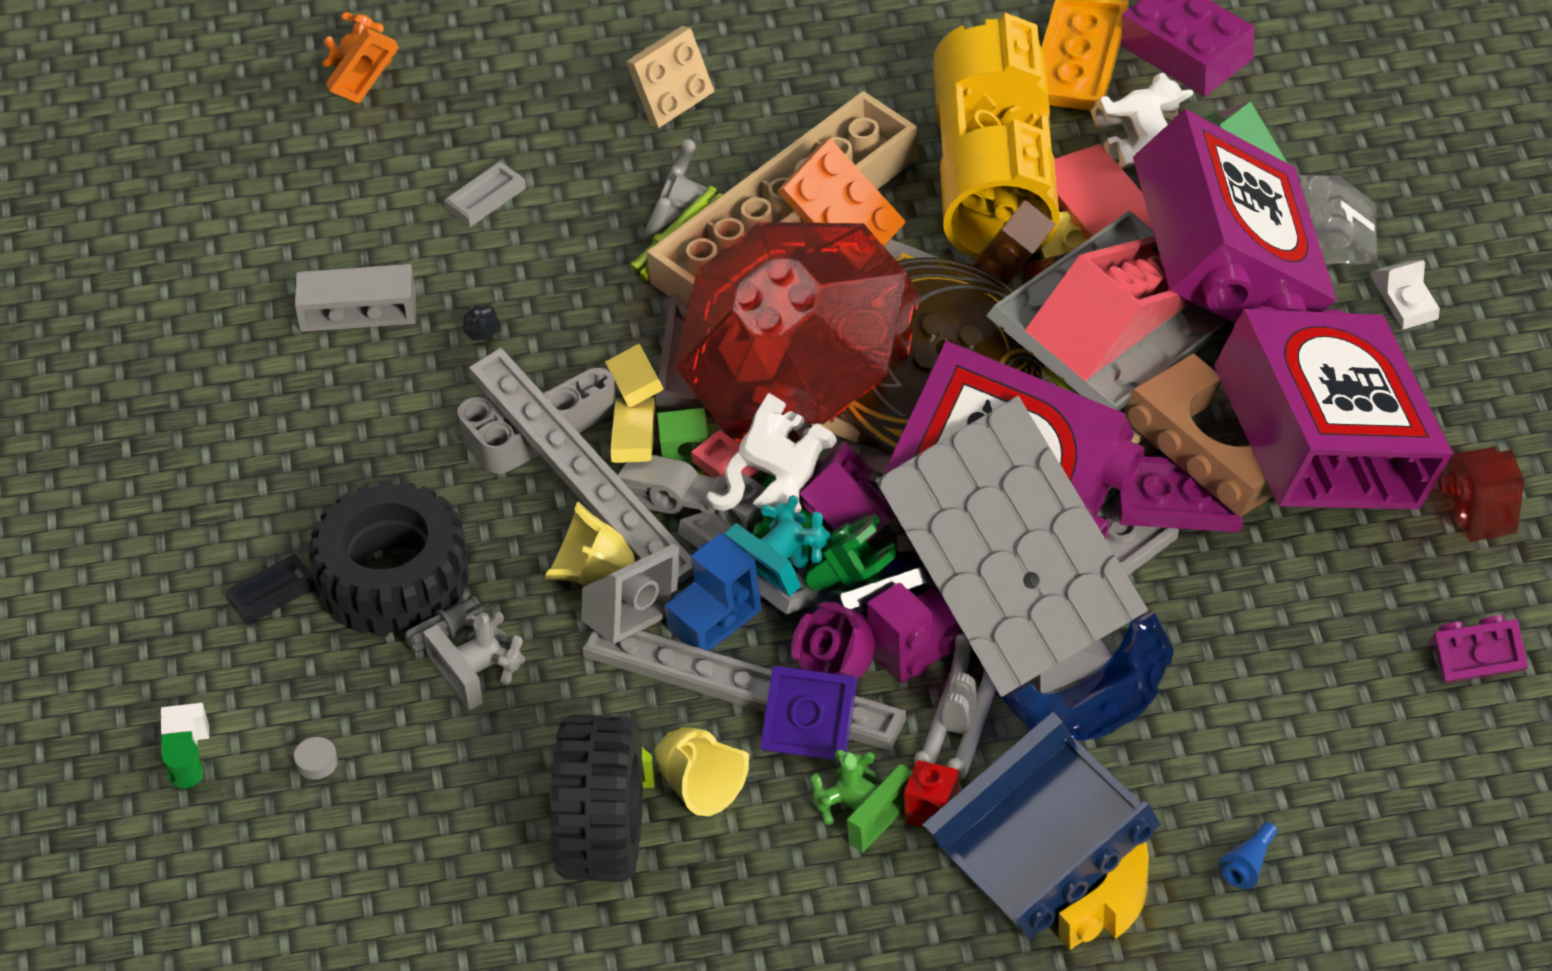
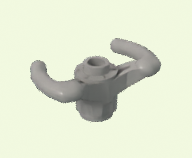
M690 139L682 143L662 194L644 231L643 238L648 243H653L652 238L670 226L707 188L684 176L695 150V143Z

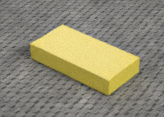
M640 343L605 361L628 407H633L664 389Z

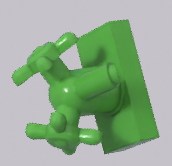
M837 750L834 758L840 762V768L836 772V777L839 778L836 786L824 790L819 774L812 775L811 783L814 787L812 799L817 810L822 812L823 822L826 825L834 824L830 811L831 805L841 802L854 811L847 819L849 845L864 853L905 810L904 792L912 770L900 764L878 787L871 783L875 781L876 773L867 768V765L874 762L875 757L873 753L868 752L861 756Z

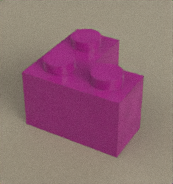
M845 442L814 469L813 476L799 493L803 497V505L812 515L813 512H820L823 519L831 526V533L845 524L851 525L864 516L876 514L880 522L876 524L877 531L866 539L867 542L888 524L894 515V511L888 501L868 482L872 469Z
M898 582L867 602L868 624L874 633L875 639L874 659L900 684L913 676L923 674L931 664L943 656L953 654L955 651V638L960 634H964L942 594L934 587L916 597L901 582Z

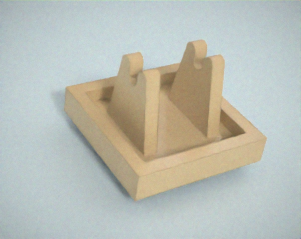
M679 27L626 61L651 126L660 128L715 92L692 30L689 27Z

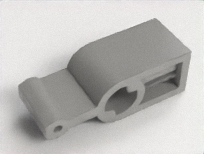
M652 455V460L647 462H627L617 475L647 509L669 514L680 512L683 506L699 509L706 514H712L716 509L709 505L706 499L707 493L711 491L720 494L728 487L726 478L723 476L714 478L699 475L686 462Z

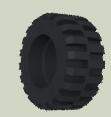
M381 481L379 486L370 488L366 484L357 487V492L352 495L345 493L336 500L337 505L335 507L329 505L320 516L321 521H317L311 532L312 540L309 542V556L317 594L320 596L321 604L325 610L332 614L334 619L347 627L351 623L352 630L367 634L368 631H374L376 636L388 637L390 632H399L401 636L405 635V632L410 628L433 617L436 610L442 609L445 611L451 608V603L456 604L463 595L464 586L468 583L469 559L462 522L458 513L452 509V505L444 497H437L436 492L424 486L417 489L414 483L401 481V485H392L391 481ZM402 547L420 552L408 563L391 569H370L359 565L369 555L387 548Z
M570 715L560 722V728L557 731V742L554 748V764L552 766L550 816L552 829L551 846H553L552 856L555 863V871L565 880L624 882L633 877L636 870L641 838L643 762L639 724L629 716Z

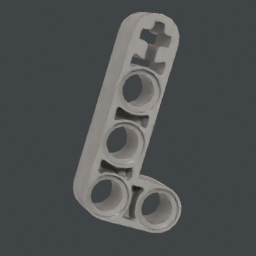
M603 368L587 370L543 393L579 434L614 415L616 400L614 377L611 372ZM472 397L459 405L457 414L462 441L487 471L495 474L505 473L540 455L504 414L501 415L488 400L481 397Z

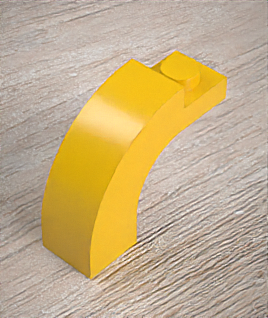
M1146 842L1137 845L1122 858L1119 865L1113 871L1106 874L1107 877L1097 889L1059 913V939L1069 950L1083 941L1089 942L1093 940L1103 928L1116 939L1136 920L1143 908L1147 895L1148 848Z

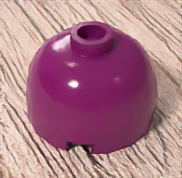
M823 602L817 605L822 608L817 609L813 614L806 613L801 618L794 632L791 647L792 658L798 660L801 670L854 676L859 680L868 671L874 658L875 639L873 631L862 615L842 604Z

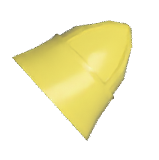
M578 501L575 505V513L563 544L551 569L546 572L544 580H562L587 586L635 562L634 553L620 533L594 516Z
M682 727L667 733L654 749L662 777L667 781L668 786L680 796L686 807L696 815L711 816L723 811L735 800L744 786L749 770V754L718 743L715 737L706 730Z

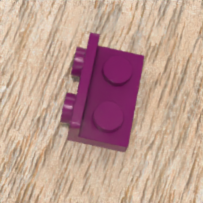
M1496 615L1479 620L1480 625L1464 627L1463 622H1452L1439 626V632H1435L1429 639L1430 649L1435 648L1442 683L1449 684L1526 671L1528 663L1518 619L1505 621L1503 615Z

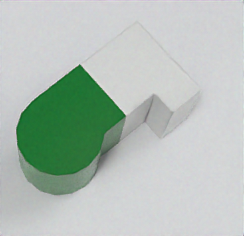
M203 703L161 707L162 758L166 766L168 780L177 788L186 789L193 787L203 778L204 769L198 751V740L209 739V724Z

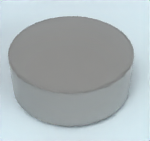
M312 737L302 741L294 752L297 771L308 779L325 778L336 769L338 764L334 744L323 737Z

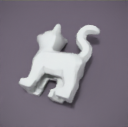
M1160 73L1153 77L1152 84L1148 89L1134 90L1116 102H1112L1108 96L1097 100L1095 106L1090 110L1095 126L1107 127L1123 124L1128 136L1127 139L1123 140L1117 136L1108 138L1103 144L1105 150L1113 159L1119 160L1118 165L1122 169L1135 166L1133 156L1168 125L1161 111L1177 110L1179 103L1191 97L1193 91H1182L1177 82L1169 80L1165 73Z
M768 393L756 411L750 430L740 443L739 451L729 459L725 468V478L729 487L728 493L720 495L716 492H708L706 499L709 505L717 510L725 511L734 508L742 500L745 485L741 470L747 465L771 474L776 478L754 500L753 504L757 508L763 505L775 507L780 503H786L791 495L797 496L799 501L800 490L813 476L818 454L823 448H832L837 442L835 435L816 423L796 444L787 439V435L792 429H800L805 420L801 415L795 414L792 411L781 415L786 404ZM799 502L798 505L794 508V511H795V512H799V513H800V511H801L800 502Z

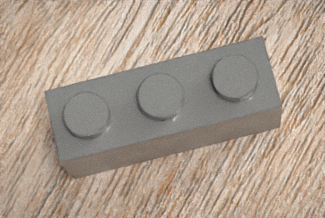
M411 264L296 272L295 308L300 332L415 324L416 288Z

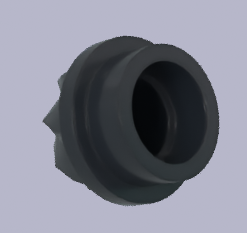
M491 303L482 307L480 304L474 305V308L465 314L463 320L465 334L476 341H491L494 339L495 334L502 332L499 318Z

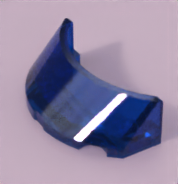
M1145 612L1130 621L1128 630L1114 655L1098 672L1084 682L1060 692L1051 691L1048 693H1040L1033 684L1026 683L1001 698L1029 731L1036 727L1050 713L1054 712L1064 722L1069 733L1077 741L1100 738L1115 732L1116 729L1124 724L1134 721L1152 703L1160 691L1157 687L1164 675L1166 666L1171 665L1174 649L1156 613Z

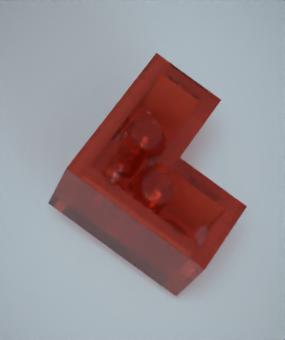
M1496 446L1452 454L1447 463V471L1441 475L1442 487L1446 497H1452L1456 523L1458 527H1464L1469 541L1473 542L1517 533L1524 478L1512 450L1498 452Z

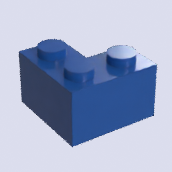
M723 533L717 535L710 542L703 543L691 556L695 582L685 590L674 594L669 602L664 605L668 631L684 644L711 651L762 610L755 559Z

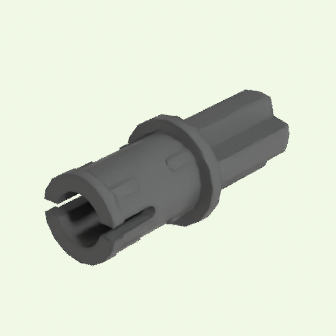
M470 596L445 611L442 609L436 610L433 617L405 632L407 645L414 652L426 649L423 631L435 625H438L448 639L452 640L455 638L456 632L469 626L465 623V617L468 615L466 611L480 603L479 600L474 596ZM480 607L469 614H472L476 617L477 615L484 613V610L482 607Z

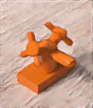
M344 12L341 19L354 23L351 33L346 34L341 39L340 47L336 46L332 37L328 36L324 39V44L329 51L328 58L323 61V66L325 68L332 65L337 67L327 80L326 85L330 92L359 104L384 68L390 64L392 57L399 47L394 39L378 33L383 32L384 27L382 24L373 22L371 18L363 14L352 15Z

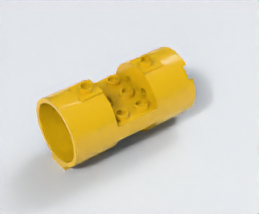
M1004 13L999 20L987 19L986 25L965 29L964 25L954 29L941 40L933 56L936 118L941 130L943 153L940 163L944 231L948 240L956 249L972 258L978 257L1024 200L1055 223V226L1034 253L1052 240L1058 230L1060 221L1055 162L1051 150L1049 128L1050 107L1044 52L1039 44L1038 28L1034 23Z

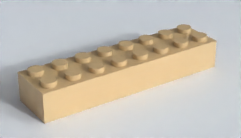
M862 91L647 251L650 283L669 297L670 294L678 295V299L685 304L687 310L700 318L704 303L709 298L722 293H731L738 296L753 284L759 270L775 268L817 236L777 191L823 141L830 138L876 189H879L918 159L917 126Z

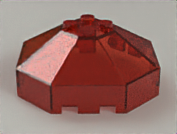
M759 222L696 270L674 368L721 430L736 442H741L750 430L754 415L768 393L786 404L781 415L792 411L804 418L803 424L818 423L823 425L827 421L832 423L834 421L833 418L848 408L849 404L855 399L861 398L876 385H882L881 380L888 375L893 347L901 360H904L909 355L913 335L910 323L913 311H918L920 295L907 272L864 223ZM794 429L787 435L793 443L800 439Z

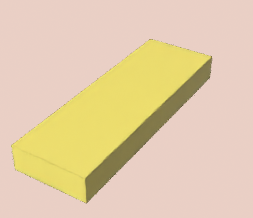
M651 396L633 407H628L624 398H616L610 449L611 462H647L652 460L656 413L655 396Z

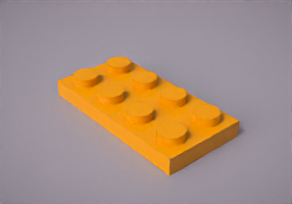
M1055 0L1042 44L1046 63L1050 106L1090 111L1095 106L1097 100L1107 96L1121 43L1122 14L1129 9V1Z

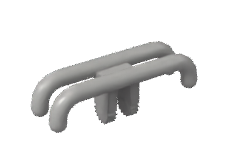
M960 634L955 638L954 658L923 751L917 752L914 757V765L917 760L936 764L946 732L963 734L956 757L950 759L947 767L958 769L959 781L963 780L969 771L996 691V687L986 670H984L976 695L975 679L967 674L971 656V644L965 634Z

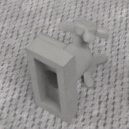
M501 612L495 613L492 617H489L487 613H481L476 617L472 614L466 615L465 623L474 627V631L469 633L468 642L458 647L452 644L438 625L423 631L427 658L468 711L483 704L478 672L497 663L503 666L504 669L500 682L508 685L511 682L512 673L519 668L520 664L525 662V657L519 651L523 643L520 636H514L510 650L501 648L498 642L506 640V633L503 630L497 629V625L504 620Z

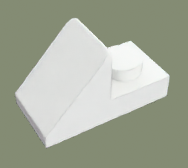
M1424 260L1405 261L1371 271V279L1402 329L1439 319L1440 308L1423 282Z

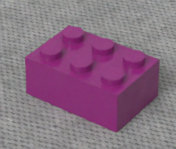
M1139 0L1122 14L1121 46L1203 97H1206L1253 59L1255 26L1211 0Z

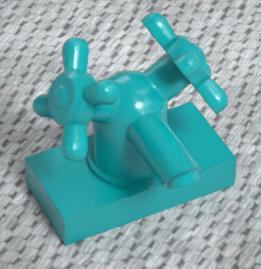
M791 495L786 503H780L775 507L769 505L761 507L762 515L773 518L769 525L770 532L762 539H758L737 523L724 533L726 537L755 559L757 574L788 597L801 587L788 558H791L795 567L803 569L809 567L810 561L802 545L804 544L810 545L812 548V562L819 563L822 560L821 549L830 537V532L822 526L823 516L820 512H813V527L811 529L803 528L800 525L806 522V516L803 513L794 511V508L799 503L795 495Z

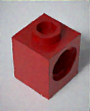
M921 760L916 761L904 792L906 824L925 828L923 824L959 793L958 769Z

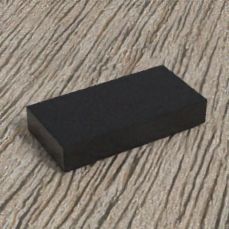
M293 554L226 590L225 595L227 601L244 623L249 625L316 588L314 576L297 555Z

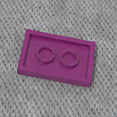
M1143 456L1139 470L1128 490L1122 492L1116 489L1120 525L1241 532L1244 522L1243 516L1239 517L1170 458Z

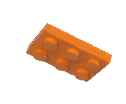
M830 138L823 141L777 191L853 275L860 273L906 222Z

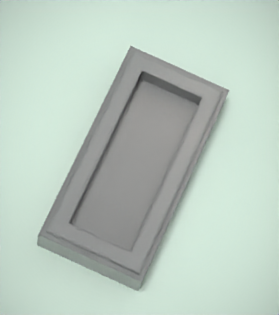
M499 161L444 200L445 209L467 226L472 227L526 189L525 179Z

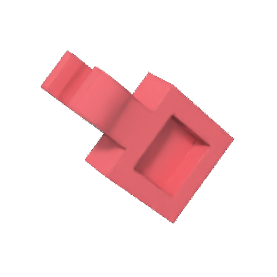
M719 430L691 452L692 463L711 477H725L724 471L728 461L739 451L740 444ZM747 465L741 470V475L744 473L754 480L759 475V470Z

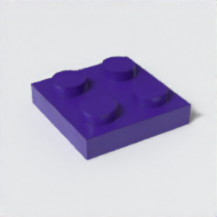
M773 666L760 750L837 761L834 758L835 752L837 750L847 752L858 678Z

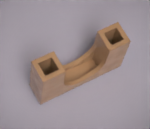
M1193 353L1136 387L1131 394L1124 413L1132 427L1230 510L1241 517L1274 495L1251 446L1235 447L1217 442L1205 435L1193 422L1191 417L1211 405L1221 383L1217 372Z

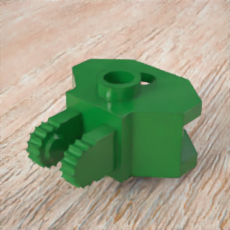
M876 514L864 516L851 525L845 524L830 534V541L827 542L822 560L819 563H811L808 574L805 576L807 578L805 582H807V586L810 589H814V591L819 590L820 592L821 589L824 590L825 587H830L840 580L844 586L877 576L880 570L895 558L898 547L894 541L882 543L871 549L866 541L867 538L877 531L876 524L880 522V519Z

